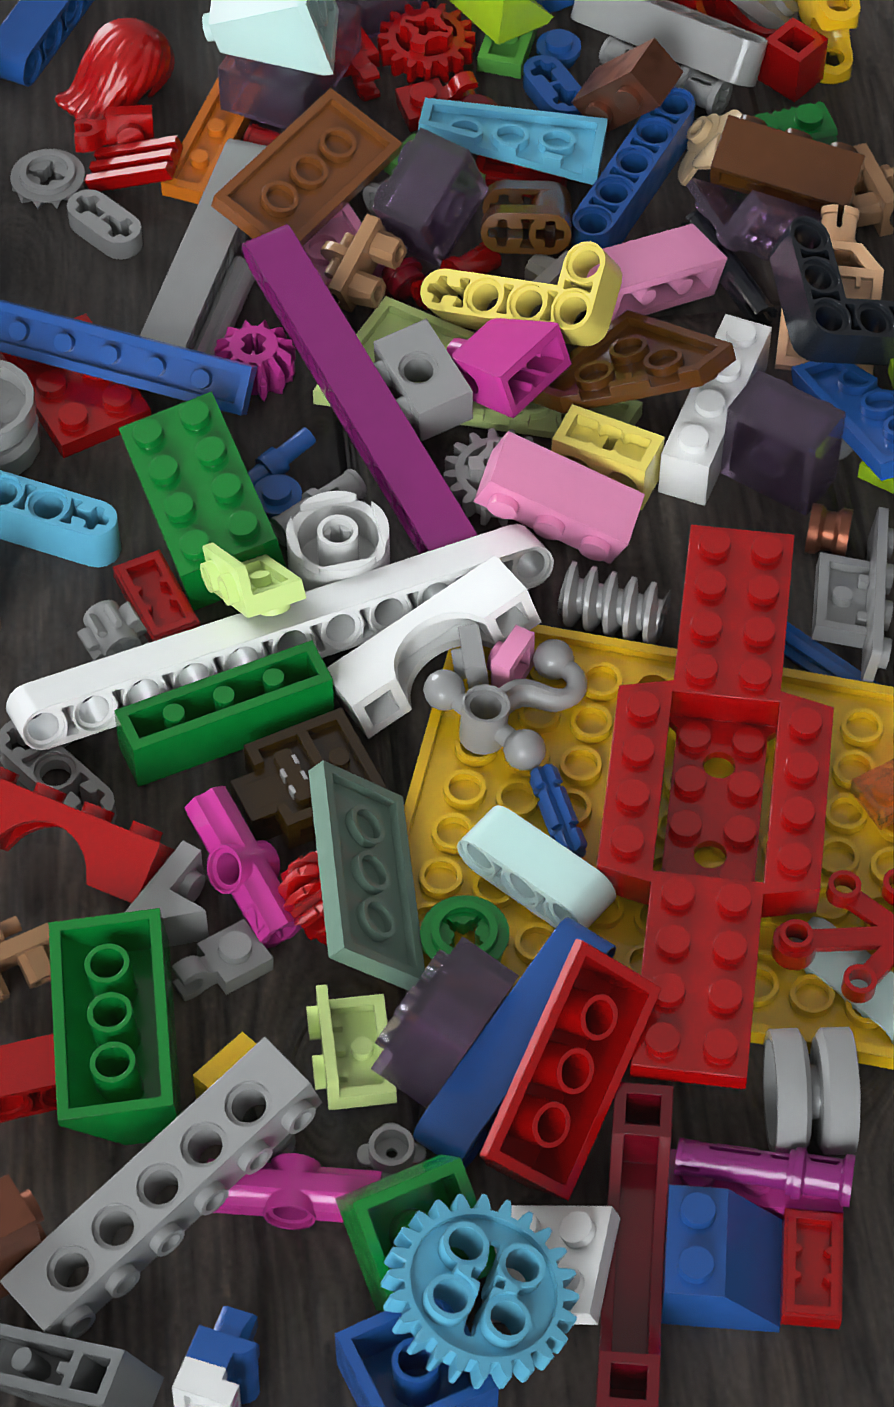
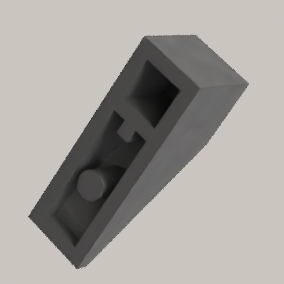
M0 1323V1391L46 1407H153L164 1377L126 1350Z

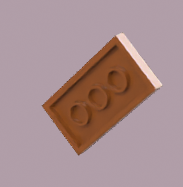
M330 88L214 195L211 207L252 239L287 224L303 247L399 155L403 143Z

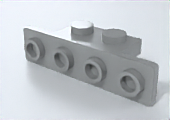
M878 507L868 537L867 560L820 552L815 572L811 639L862 648L861 681L873 683L878 668H887L892 646V639L884 637V631L887 632L893 612V601L885 600V594L889 595L894 578V564L887 563V558H891L894 549V528L888 527L889 508Z

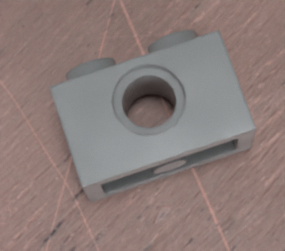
M427 318L374 341V365L421 442L473 419V391Z

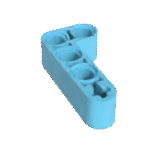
M0 470L1 540L90 567L108 566L120 556L121 541L116 510L112 505L95 498Z

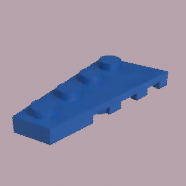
M809 361L791 367L792 384L881 481L894 478V390L879 388L877 378L855 364Z

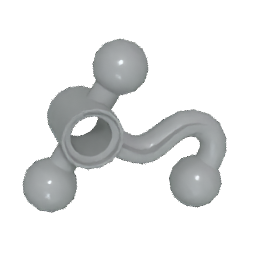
M548 639L540 643L533 654L534 667L540 676L546 679L559 680L562 678L566 682V686L562 689L553 688L530 679H514L500 688L483 684L474 686L465 693L463 679L456 672L442 669L429 675L424 683L423 692L426 701L431 707L442 711L453 709L461 715L459 739L467 750L474 754L487 755L495 753L503 746L506 761L513 768L525 771L532 770L541 764L546 754L543 738L533 730H515L508 724L509 715L521 707H531L549 712L569 709L582 700L586 694L588 682L584 671L574 662L575 659L570 646L558 639Z

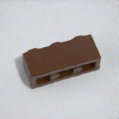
M728 114L710 166V183L821 216V208L823 206L839 204L837 221L842 223L844 205L852 206L863 173L865 155L859 154L854 147L845 143L833 142L829 145L812 140V137L802 130L789 128L782 131L767 126L765 121L755 116L742 115L739 118Z

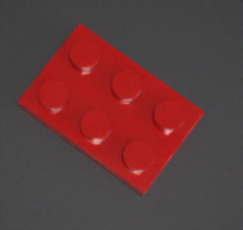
M86 313L74 318L92 323ZM0 352V360L13 363L27 374L34 388L38 419L63 458L121 435L120 427L151 415V408L135 387Z

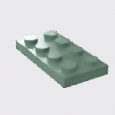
M323 760L308 772L328 956L332 960L406 990L413 991L427 981L420 939L403 796Z

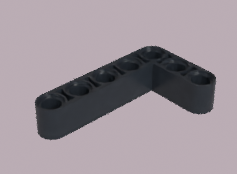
M799 216L793 219L770 253V263L793 349L799 356L812 362L889 366L890 359L894 358V301L846 298L830 235L826 227L813 217Z

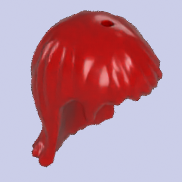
M119 18L105 24L96 32L89 43L71 86L66 91L55 96L56 103L60 108L74 116L76 120H106V107L135 106L148 91L147 97H152L164 86L174 70V53L169 40L161 31L137 18Z

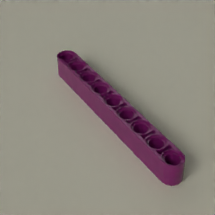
M287 224L242 243V251L253 277L419 554L426 553L477 536L464 511L290 226Z

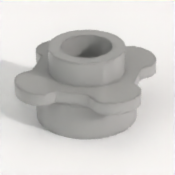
M392 1122L385 1123L376 1129L370 1136L369 1143L361 1145L357 1151L359 1164L363 1167H371L375 1171H382V1179L422 1163L426 1159V1148L418 1142H414L413 1136L407 1129ZM389 1151H395L397 1156L389 1158L386 1154Z

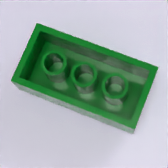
M212 391L119 428L134 470L193 611L223 600L214 592L210 593L204 584L200 570V564L206 562L203 545L213 542L240 562L266 554L287 568L277 537Z

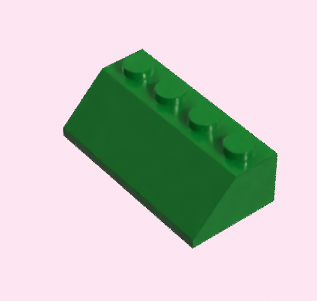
M160 908L49 922L57 1121L59 1126L123 1145L149 1143L181 1114L170 945Z

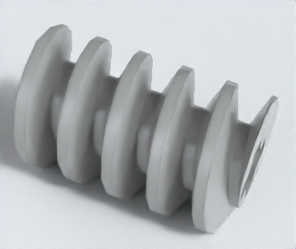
M572 561L560 591L558 615L561 612L563 613V623L566 627L570 628L574 627L582 617L583 628L585 632L589 633L594 632L602 621L603 634L607 637H614L622 626L623 639L635 641L642 631L643 643L655 645L663 632L672 590H669L664 599L658 598L657 582L652 581L644 594L638 593V579L634 576L631 577L625 588L622 589L618 586V572L615 571L611 572L604 584L599 583L598 567L592 566L585 578H580L578 562Z

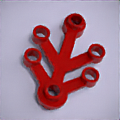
M891 869L884 875L881 895L887 903L894 906V889L890 886L894 884V869ZM840 870L834 872L829 877L826 890L827 900L837 908L849 910L871 927L812 929L803 920L791 919L780 924L774 931L771 954L775 962L781 967L789 970H801L812 963L816 952L876 950L864 964L849 966L844 972L841 984V991L846 999L854 1003H865L873 998L876 985L894 967V914L861 891V880L855 873ZM846 886L850 888L852 892L841 893L836 889V887ZM794 937V938H799V939H801V940H803V941H802V942H793V941L789 940L788 938ZM856 979L863 980L868 986L858 988L852 985L850 981Z

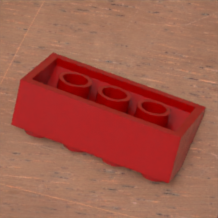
M575 939L479 1154L484 1163L526 1187L569 1201L662 988L585 941Z

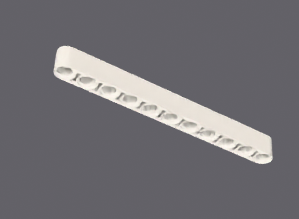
M520 524L508 525L370 570L358 576L306 591V599L292 603L288 611L279 615L263 616L259 614L247 618L242 613L25 683L17 687L10 694L6 703V711L26 745L36 750L51 749L116 727L114 714L116 709L313 640L322 658L359 646L494 555L502 561L527 589L542 584L550 576L553 570L554 559L551 552L528 528ZM42 713L39 717L33 719L34 716Z

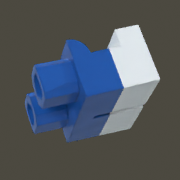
M223 1306L214 1329L201 1325L198 1326L172 1386L174 1407H241V1404L251 1403L260 1394L258 1368L260 1346L253 1341L258 1328V1317L256 1315L229 1306Z

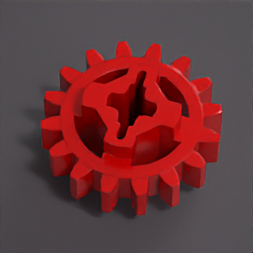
M423 1L421 9L416 10L410 4H406L404 14L392 11L390 12V22L382 21L380 24L378 51L381 54L382 66L391 65V75L394 77L403 72L406 73L408 83H412L417 77L423 78L424 81L430 80L432 77H439L444 83L448 82L449 72L452 71L455 74L463 72L464 64H472L475 32H472L471 20L461 21L460 10L447 13L446 4L444 3L438 5L437 8H430L428 2Z

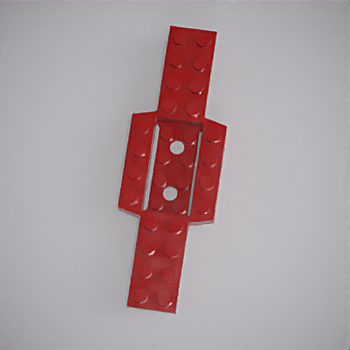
M691 525L674 680L619 685L597 869L612 883L617 896L648 906L641 976L662 988L632 1055L630 1076L746 1089L761 918L817 912L821 886L834 707L781 691L795 536L792 534ZM670 727L676 733L662 869L661 871H653ZM776 737L763 882H756L755 873L767 742ZM712 758H723L733 765L734 771L725 778H715L705 772L703 765ZM703 847H715L723 852L726 860L719 867L706 868L696 862L694 854Z

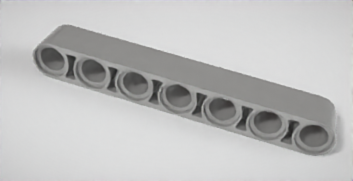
M231 138L225 143L140 336L193 350L231 262L234 258L241 255L242 243H245L249 236L211 207L213 197L267 147L266 145Z

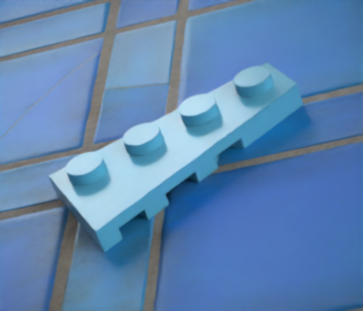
M425 98L419 120L418 139L594 185L599 178L607 135L608 118Z

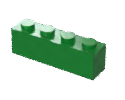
M313 640L114 710L119 748L137 786L140 787L244 749L245 744L333 711V678Z

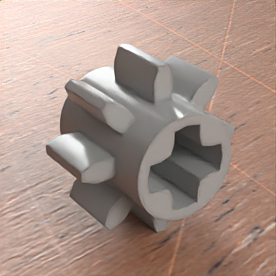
M104 600L94 604L87 610L83 618L86 628L79 630L77 634L92 659L99 660L141 646L138 636L145 634L147 630L130 602L127 601L119 607L117 602L113 600Z

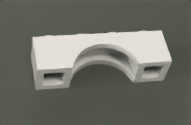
M725 314L715 338L733 344L736 361L721 371L712 381L707 382L703 386L691 388L661 453L658 492L703 506L706 505L720 474L727 443L739 409L745 399H753L767 368L772 327Z
M494 555L327 667L333 678V691L339 704L367 738H371L412 710L410 694L417 674L431 659L440 653L461 646L458 632L459 626L479 623L482 646L493 648L498 641L504 642L515 625L531 630L540 624L541 620L527 588Z

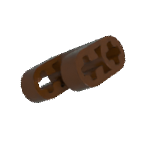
M501 180L494 182L486 189L482 205L484 215L481 222V238L487 248L493 252L506 254L551 255L558 254L568 246L572 236L571 194L565 186L552 181ZM524 194L531 195L530 205H513L524 204ZM499 195H508L509 202L512 204L496 205L491 203H497ZM500 227L511 228L512 230H508L506 238L497 237V230L489 228ZM516 229H529V240H522L523 230Z

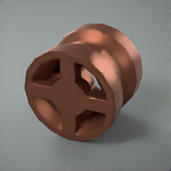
M813 503L805 553L816 554L818 551L823 550L829 551L833 555L845 557L853 509L843 508L838 512L828 511L823 504Z

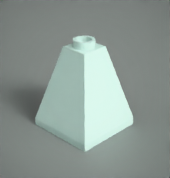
M211 0L210 13L203 14L202 23L205 37L209 42H216L220 53L323 76L333 74L339 9L335 0Z

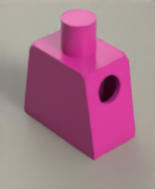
M494 318L484 324L468 340L454 338L447 347L449 355L473 391V401L512 418L516 417L572 364L559 323Z

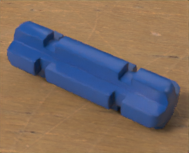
M550 763L542 767L536 766L530 772L531 778L529 782L535 797L540 799L537 803L550 837L580 858H583L586 855L587 842L582 829L576 826L579 821L566 788L560 785L563 780L558 768Z

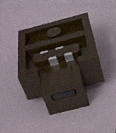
M342 708L245 744V768L248 774L230 781L232 799L255 840L266 841L281 835L289 850L316 839L308 771L324 760L387 789Z

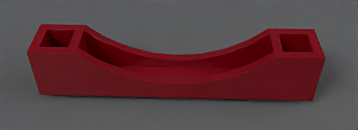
M621 1082L614 1096L607 1206H612L620 1216V1222L601 1308L595 1407H658L663 1264L674 1086Z

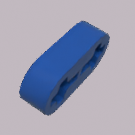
M538 55L528 59L523 67V89L540 111L582 115L571 103L582 87L557 58L549 55Z

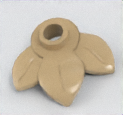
M733 109L722 116L713 113L707 117L701 116L692 123L687 132L688 151L678 171V179L682 185L686 186L698 169H710L728 114L740 118L743 115L740 111Z

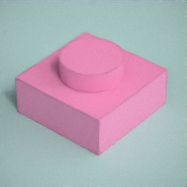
M515 625L504 642L498 641L494 645L487 660V670L491 671V685L500 688L509 681L525 679L534 666V632Z

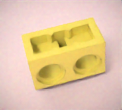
M572 404L552 438L551 451L644 493L645 496L640 510H643L659 481L661 453L664 448L665 436Z

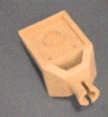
M839 204L823 206L821 208V223L826 227L830 235L846 298L881 300L884 269L862 243H856L855 240L857 221L860 214L859 209L844 205L841 227H838L837 215ZM781 308L775 369L792 370L791 367L809 361L799 356L793 349ZM855 364L873 375L874 365Z

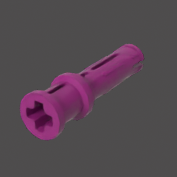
M679 1137L675 1175L697 1176L719 1181L766 1186L785 1190V1195L791 1196L790 1199L800 1200L802 1195L836 1199L839 1200L840 1206L849 1207L856 1154L847 1153L844 1159L808 1154L806 1147L797 1146V1149L791 1148L790 1153L720 1143L701 1142L699 1140Z

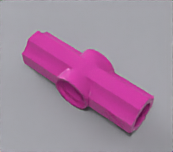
M225 786L212 787L203 794L195 796L184 808L209 853L207 875L211 885L222 894H232L248 925L254 931L259 942L263 943L266 948L276 947L281 942L292 938L302 927L300 925L295 926L293 916L283 908L286 900L279 894L278 890L280 885L278 880L280 859L276 849L265 840H255Z
M285 1153L272 1158L270 1163H266L254 1174H245L229 1189L227 1199L213 1213L263 1216L271 1225L288 1230L309 1228L314 1225L315 1220L343 1222L335 1198L381 1180L382 1171L321 1167L320 1163L312 1157L296 1153ZM208 1158L207 1163L212 1162L215 1159Z

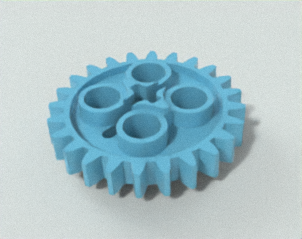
M458 1194L451 1204L450 1210L438 1199L430 1208L428 1215L421 1211L416 1212L408 1225L409 1228L403 1227L393 1242L397 1247H392L384 1261V1264L391 1270L387 1271L381 1281V1287L394 1292L384 1304V1311L402 1314L392 1329L393 1333L404 1334L411 1332L414 1336L406 1352L412 1355L425 1349L430 1353L426 1370L431 1372L443 1362L449 1365L448 1377L450 1383L454 1384L461 1373L466 1371L470 1372L474 1389L481 1387L488 1374H491L498 1389H503L512 1378V1373L522 1383L526 1382L534 1372V1367L543 1371L554 1358L553 1353L558 1354L568 1341L564 1333H568L577 1320V1317L569 1312V1310L579 1300V1294L565 1289L576 1276L575 1270L558 1268V1263L567 1252L565 1247L548 1249L545 1245L552 1230L548 1227L534 1233L529 1228L533 1219V1213L530 1211L525 1213L519 1220L512 1218V1206L509 1200L502 1204L498 1212L491 1210L486 1194L480 1196L474 1208H470L463 1194ZM489 1245H492L496 1248L497 1253L493 1267L487 1275L481 1292V1299L484 1302L474 1316L471 1336H467L464 1333V1326L480 1288V1282L477 1281V1278L487 1264ZM450 1246L463 1250L469 1257V1260L457 1257L451 1251ZM507 1268L520 1272L526 1282L513 1278L507 1271ZM434 1299H442L449 1303L454 1313H447L441 1310L436 1305ZM491 1320L499 1321L506 1325L511 1335H505L497 1331Z

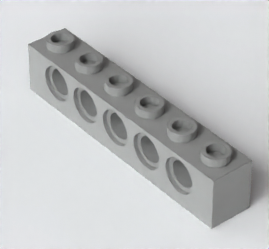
M264 1037L0 1280V1283L45 1333L72 1339L80 1337L92 1326L96 1318L95 1314L112 1298L122 1297L137 1284L140 1279V1272L157 1256L162 1257L169 1254L181 1243L185 1235L184 1231L201 1215L206 1216L216 1211L227 1199L229 1189L245 1174L251 1175L259 1171L269 1161L273 1152L272 1149L289 1133L296 1134L303 1130L314 1118L316 1108L322 1104L321 1099L311 1083ZM266 1105L264 1114L258 1120L250 1123L242 1122L245 1113L251 1107ZM213 1145H222V1151L215 1160L209 1163H199L200 1156L205 1149ZM170 1185H178V1191L171 1201L165 1204H155L157 1195L162 1189ZM125 1226H134L132 1236L127 1242L118 1246H112L113 1236L119 1229ZM85 1266L89 1267V1273L80 1285L67 1287L68 1279L76 1269Z

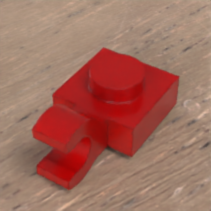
M361 26L337 33L333 71L337 78L341 79L352 76L356 91L363 102L381 97L380 91L374 83V80L380 79L379 71L376 68L380 67L379 51Z
M463 71L453 76L445 86H442L439 78H434L396 88V103L409 132L418 130L425 98L458 101L462 97L476 94L474 89L478 88V82L472 71Z
M152 105L106 107V120L80 119L74 121L76 152L80 153L93 152L105 145L114 146L155 139Z

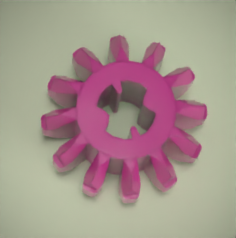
M245 319L242 329L227 327L226 334L224 335L225 338L216 340L215 356L257 366L251 395H259L265 401L269 391L282 394L285 383L293 381L296 360L295 346L292 340L287 339L283 327L270 329L266 319L258 326H251Z

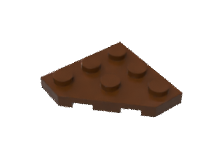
M627 310L610 323L606 336L599 343L592 346H578L571 351L569 357L572 364L546 387L532 403L567 414L572 404L585 409H591L703 386L715 379L721 371L736 361L733 344Z

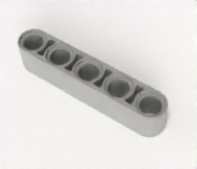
M575 0L570 17L578 23L636 46L655 38L674 61L723 81L745 87L756 86L768 40L760 35L670 0Z

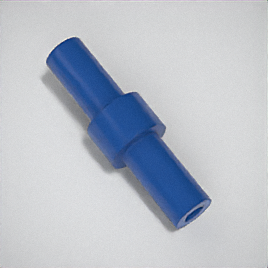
M303 427L277 449L270 447L256 458V465L248 471L253 486L266 476L273 474L284 475L290 470L289 464L316 443L313 434L306 427Z

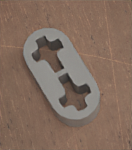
M87 189L74 193L68 199L67 213L70 228L102 253L113 259L123 260L129 259L141 251L143 238L140 221L105 194L97 190Z

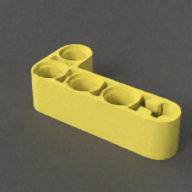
M588 241L574 245L568 251L557 285L452 269H437L424 279L421 285L420 296L422 302L438 317L462 328L479 330L484 324L494 318L559 323L565 344L592 346L599 343L607 334L622 283V272L620 266L598 244ZM600 264L597 272L587 278L589 271L594 266ZM458 294L463 298V301L457 297ZM498 298L496 305L492 309L487 310L489 304ZM542 304L540 311L535 316L530 317L533 309ZM587 310L585 317L579 323L574 324L576 317L581 312Z

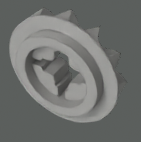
M41 149L33 151L20 158L13 166L10 175L12 191L18 193L21 203L32 201L37 209L41 208L45 203H52L58 208L61 200L68 201L74 193L84 190V166L76 156L64 150ZM55 172L56 180H51L48 185H41V182H46L48 177H51L52 173Z

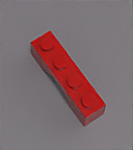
M670 0L767 39L768 43L757 80L793 102H796L823 80L828 38L794 17L779 29H768L748 19L730 0Z
M0 767V849L9 851L18 841L34 831L52 827L63 828L73 836L83 852L86 863V885L129 903H133L175 851V849L159 843L163 835L161 831L134 820L129 830L111 823L115 815L114 812L87 801L84 802L81 811L63 804L67 793L40 782L36 783L33 791L16 785L20 774Z

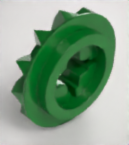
M460 895L444 899L434 905L422 921L420 939L423 954H427L432 959L436 970L442 967L452 970L457 978L463 972L476 971L479 975H482L489 965L493 963L500 964L502 955L506 947L509 946L508 922L497 906L483 898ZM476 928L474 945L465 941L460 946L456 945L454 948L455 932L465 935L470 930L473 931Z

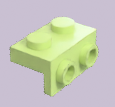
M213 542L202 546L206 562L200 564V570L206 588L210 593L214 592L222 598L226 605H231L247 618L259 614L263 616L279 615L288 611L292 603L306 599L302 579L265 554L240 562Z
M327 984L316 985L317 1005L306 1006L309 1039H321L322 1055L312 1056L315 1090L326 1089L329 1110L397 1103L384 994L329 999Z

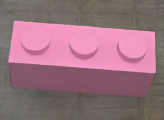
M693 223L603 248L620 266L622 272V283L611 322L627 310L648 315L714 295L727 257ZM600 264L594 266L589 271L587 278L597 272Z
M508 431L490 454L474 502L486 507L496 517L512 519L532 528L542 538L558 540L574 547L588 559L611 564L629 544L645 494Z

